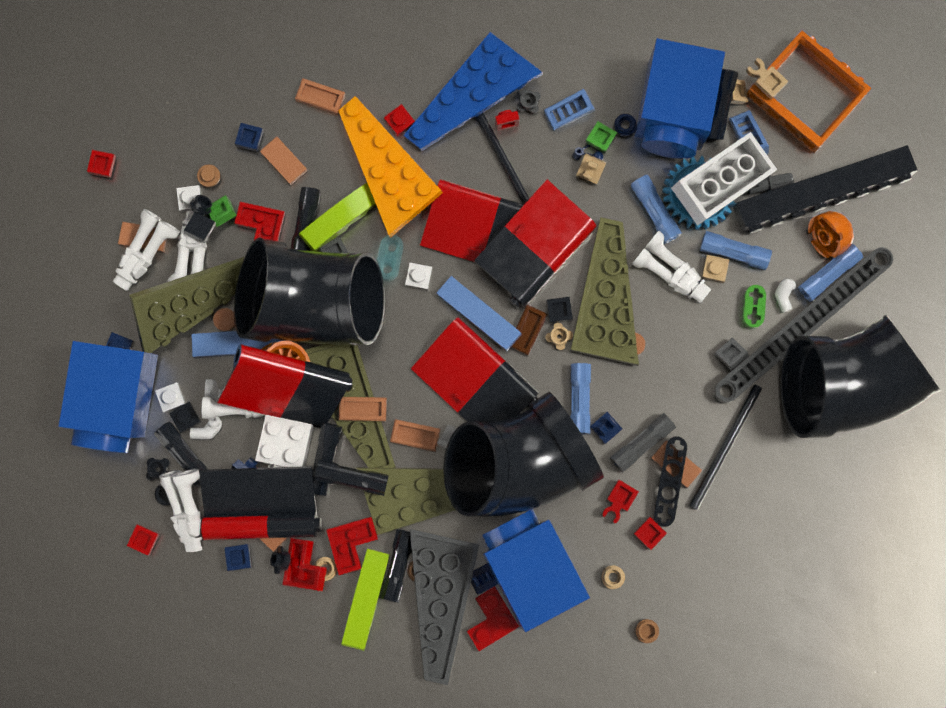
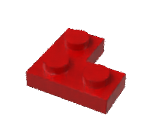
M240 202L234 224L256 230L254 240L265 238L279 241L285 211Z
M372 517L326 530L338 575L362 569L356 546L378 540Z
M290 538L288 552L290 553L291 561L288 569L284 572L282 585L323 591L327 568L310 565L313 541Z
M495 586L475 598L487 619L467 632L478 651H481L517 629L519 625Z

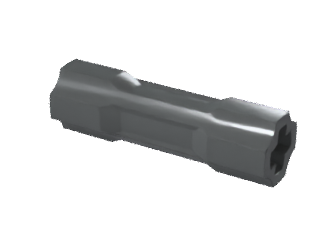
M665 413L661 414L637 437L610 457L611 461L623 473L657 442L676 429L675 424Z

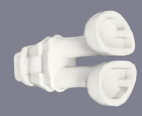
M143 209L141 212L140 227L130 246L126 247L125 254H122L119 268L115 270L117 275L113 282L126 291L130 289L133 283H137L136 279H139L147 272V268L152 265V260L164 240L174 239L180 234L177 228L161 221L162 219L147 209ZM156 227L143 253L140 252V249L144 244L146 238L148 237L150 232Z
M186 211V218L182 221L183 226L177 237L179 239L177 243V264L174 273L168 278L167 282L187 276L189 252H193L191 274L203 271L205 250L208 248L206 242L203 243L184 234V229L194 214L193 211Z
M658 231L632 264L637 268L651 270L665 280L668 286L673 287L674 291L686 295L689 299L693 297L701 303L711 289L704 284V279L700 280L701 277L694 267L691 268L688 262L685 263L664 246V235ZM651 253L662 259L676 271L674 273L669 271L655 260Z
M206 379L205 397L202 399L203 419L236 414L245 415L246 418L265 416V414L217 403L221 390L218 388L215 380Z
M199 469L184 472L176 470L159 475L160 483L166 492L173 510L171 520L174 523L173 527L177 535L181 537L179 538L180 543H184L186 552L202 550L200 542L203 539L201 535L202 521L191 489L192 484L200 479Z

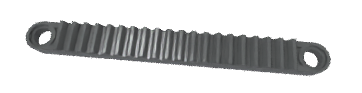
M884 247L872 251L718 382L714 388L716 399L721 403H730L785 357L790 344L797 337L810 336L885 272L894 260L891 251ZM876 254H883L886 257L887 262L885 265L881 266L875 262ZM728 385L732 388L731 397L726 398L720 394L721 386Z

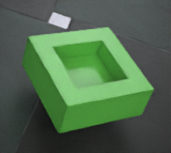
M597 121L587 137L586 143L606 153L617 132Z
M226 195L212 203L209 215L211 220L216 222V227L236 216L231 201Z

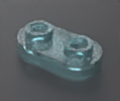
M388 235L381 241L377 262L384 281H392L399 274L404 245L401 238L393 235L391 238ZM393 244L397 248L395 251H389L388 247ZM387 266L392 268V271L388 274L383 271Z

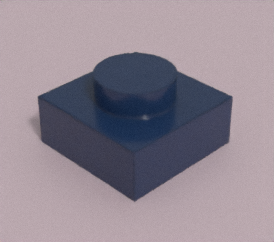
M241 123L235 146L258 152L264 132L263 128Z
M111 332L106 346L131 350L134 341Z
M249 544L224 548L227 571L252 568Z

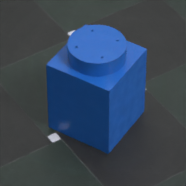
M656 39L648 63L634 136L642 139L641 146L643 149L659 156L677 159L692 158L696 155L697 150L702 149L711 132L725 51Z
M77 341L72 342L59 427L73 429L71 445L128 453L131 438L145 437L158 359L157 354Z
M533 509L482 535L489 548L488 551L482 554L524 632L539 626L590 598L550 520L540 523Z

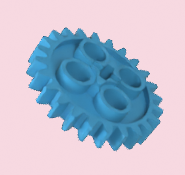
M703 156L699 158L698 162L692 157L689 163L683 159L681 166L676 164L673 167L674 171L670 170L667 174L671 179H665L664 184L669 187H665L662 190V193L668 194L664 197L663 202L670 203L666 209H673L674 211L671 217L679 216L678 224H681L684 220L687 221L686 228H689L691 224H695L696 230L700 228L701 224H703L705 230L709 228L710 223L716 227L718 220L723 222L726 219L725 215H730L732 212L728 207H734L736 204L732 201L697 226L673 192L671 187L706 163Z

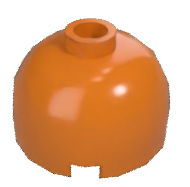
M828 211L813 217L808 225V234L812 233L815 239L811 241L813 247L825 258H835L843 254L853 242L852 224L839 212Z

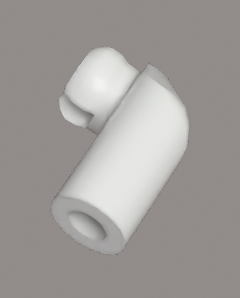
M783 279L775 292V298L782 313L793 309L788 298L792 289L796 288V283L793 279Z
M219 417L208 419L209 421L203 428H190V439H212L221 430L222 421Z

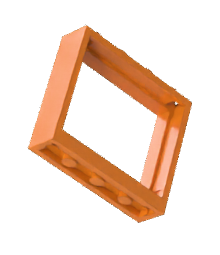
M801 31L768 69L773 66L778 70L799 47L856 95L855 98L825 132L819 136L775 98L771 100L755 83L748 90L747 96L815 153L867 95L871 87L864 82V78L856 76L846 63L838 61L828 48L820 46L814 36L810 37L804 31Z

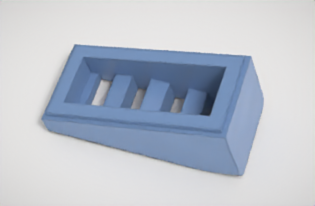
M585 89L544 110L553 130H557L596 111ZM581 98L586 106L584 109L581 108L578 102ZM571 103H574L578 111L575 114L570 106ZM564 106L566 107L570 115L567 118L565 117L561 109ZM557 110L561 118L560 122L557 121L553 111Z
M750 110L729 118L737 140L747 135H743V132L752 129V135L756 137L757 142L765 153H769V145ZM749 121V124H746L742 127L738 126L743 122Z

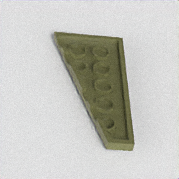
M600 217L571 351L639 366L623 222Z
M244 257L130 294L129 297L142 352L152 353L162 345L165 347L171 342L170 339L180 332L185 333L211 315L216 307L231 301V297L235 295L237 280Z
M323 344L305 350L311 363L349 372L350 378L353 380L350 391H346L343 397H374L358 345ZM338 404L331 417L337 425L342 426V432L368 468H396L382 422L339 421Z
M356 467L357 470L374 471L389 475L384 496L363 490L377 535L456 510L447 496L443 469Z

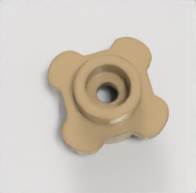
M556 323L553 326L554 329L547 333L545 338L547 342H552L557 350H563L567 341L572 340L573 333L563 327L561 323Z

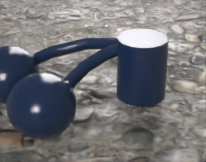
M591 145L583 148L577 147L572 154L573 159L579 160L582 155L589 154L584 153L583 150ZM596 148L597 152L593 155L589 154L600 160L604 158L603 154Z

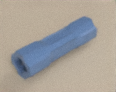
M644 175L631 183V188L645 207L656 227V231L663 233L664 244L679 237L682 232L657 194V190L650 177Z
M709 231L704 233L700 246V251L738 260L766 270L772 255V250L734 241Z
M851 244L843 254L832 259L815 275H812L798 287L800 293L809 302L813 301L837 278L864 258L862 252L854 244Z
M573 363L571 364L572 393L570 417L581 434L588 435L590 434L591 364Z

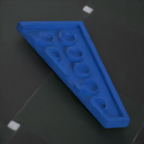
M490 32L403 136L419 150L423 151L444 138L452 130L463 126L465 122L474 116L477 117L498 104L517 89L520 90L531 80L539 78L543 73Z

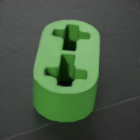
M760 285L750 286L744 294L742 322L748 329L760 327L765 319L766 291ZM754 290L757 291V295H761V298L757 299L756 305H753V297L749 296ZM753 309H755V317L759 318L754 324L747 318L752 314Z

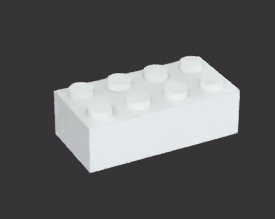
M750 132L682 178L671 189L698 226L766 179L777 168Z

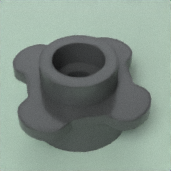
M521 90L519 92L520 102L517 104V109L521 112L526 110L533 114L539 111L538 101L541 99L540 93Z

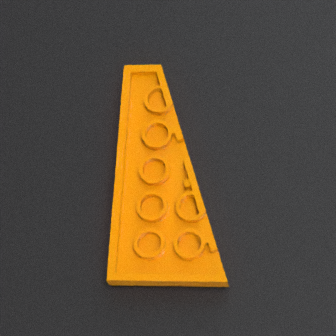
M354 96L338 111L387 233L391 238L438 198L442 191L361 101Z

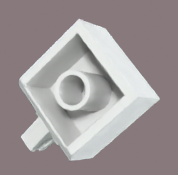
M265 415L255 461L267 464L268 468L305 466L314 430L313 425Z

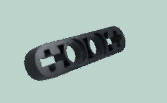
M680 436L671 437L666 444L654 512L655 522L662 527L670 526L674 522L687 454L686 440ZM676 440H679L680 445L684 446L683 450L678 451L677 456L682 457V462L676 459H667L668 455L673 457L674 449L670 448V444H674ZM670 463L677 464L680 468L679 474L669 476L666 472L667 465ZM671 486L675 489L676 494L672 499H665L662 496L664 487ZM660 501L666 504L674 503L673 508L668 507V514L671 515V519L668 518L666 522H662L661 517L658 516V513H662L664 505H659Z

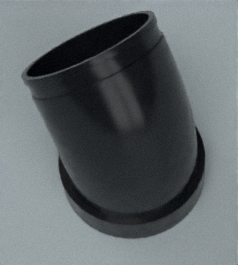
M257 238L251 243L245 254L237 280L234 299V324L237 335L243 339L260 342L278 339L314 344L370 345L377 339L380 333L385 311V289L380 266L375 257L367 252L357 254L298 250L288 248L284 242Z
M884 315L881 320L871 324L862 331L837 340H833L828 336L797 337L790 344L786 352L781 373V400L784 415L792 432L800 438H828L837 432L858 430L877 425L913 409L929 399L928 397L935 392L941 391L887 315Z
M548 391L529 403V409L517 416L495 422L468 421L461 424L453 432L445 451L443 476L447 496L452 506L460 514L468 517L516 514L549 504L578 488L584 491L604 478L603 472L586 440L564 407L551 392Z

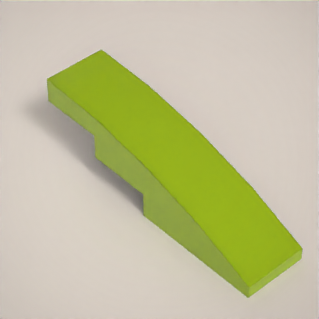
M365 183L339 201L299 233V236L312 251H316L345 232L351 224L365 216L368 210L376 206L368 183Z
M367 549L341 645L365 651L390 554Z

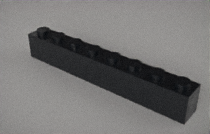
M906 145L739 201L733 209L742 233L749 231L752 234L762 230L764 225L771 224V226H776L785 222V218L792 216L793 219H797L806 215V211L813 209L814 212H818L827 208V204L835 202V205H839L848 201V197L856 195L859 198L869 194V190L875 188L878 191L891 186L890 183L898 181L899 184L912 179V175L918 169L909 146Z

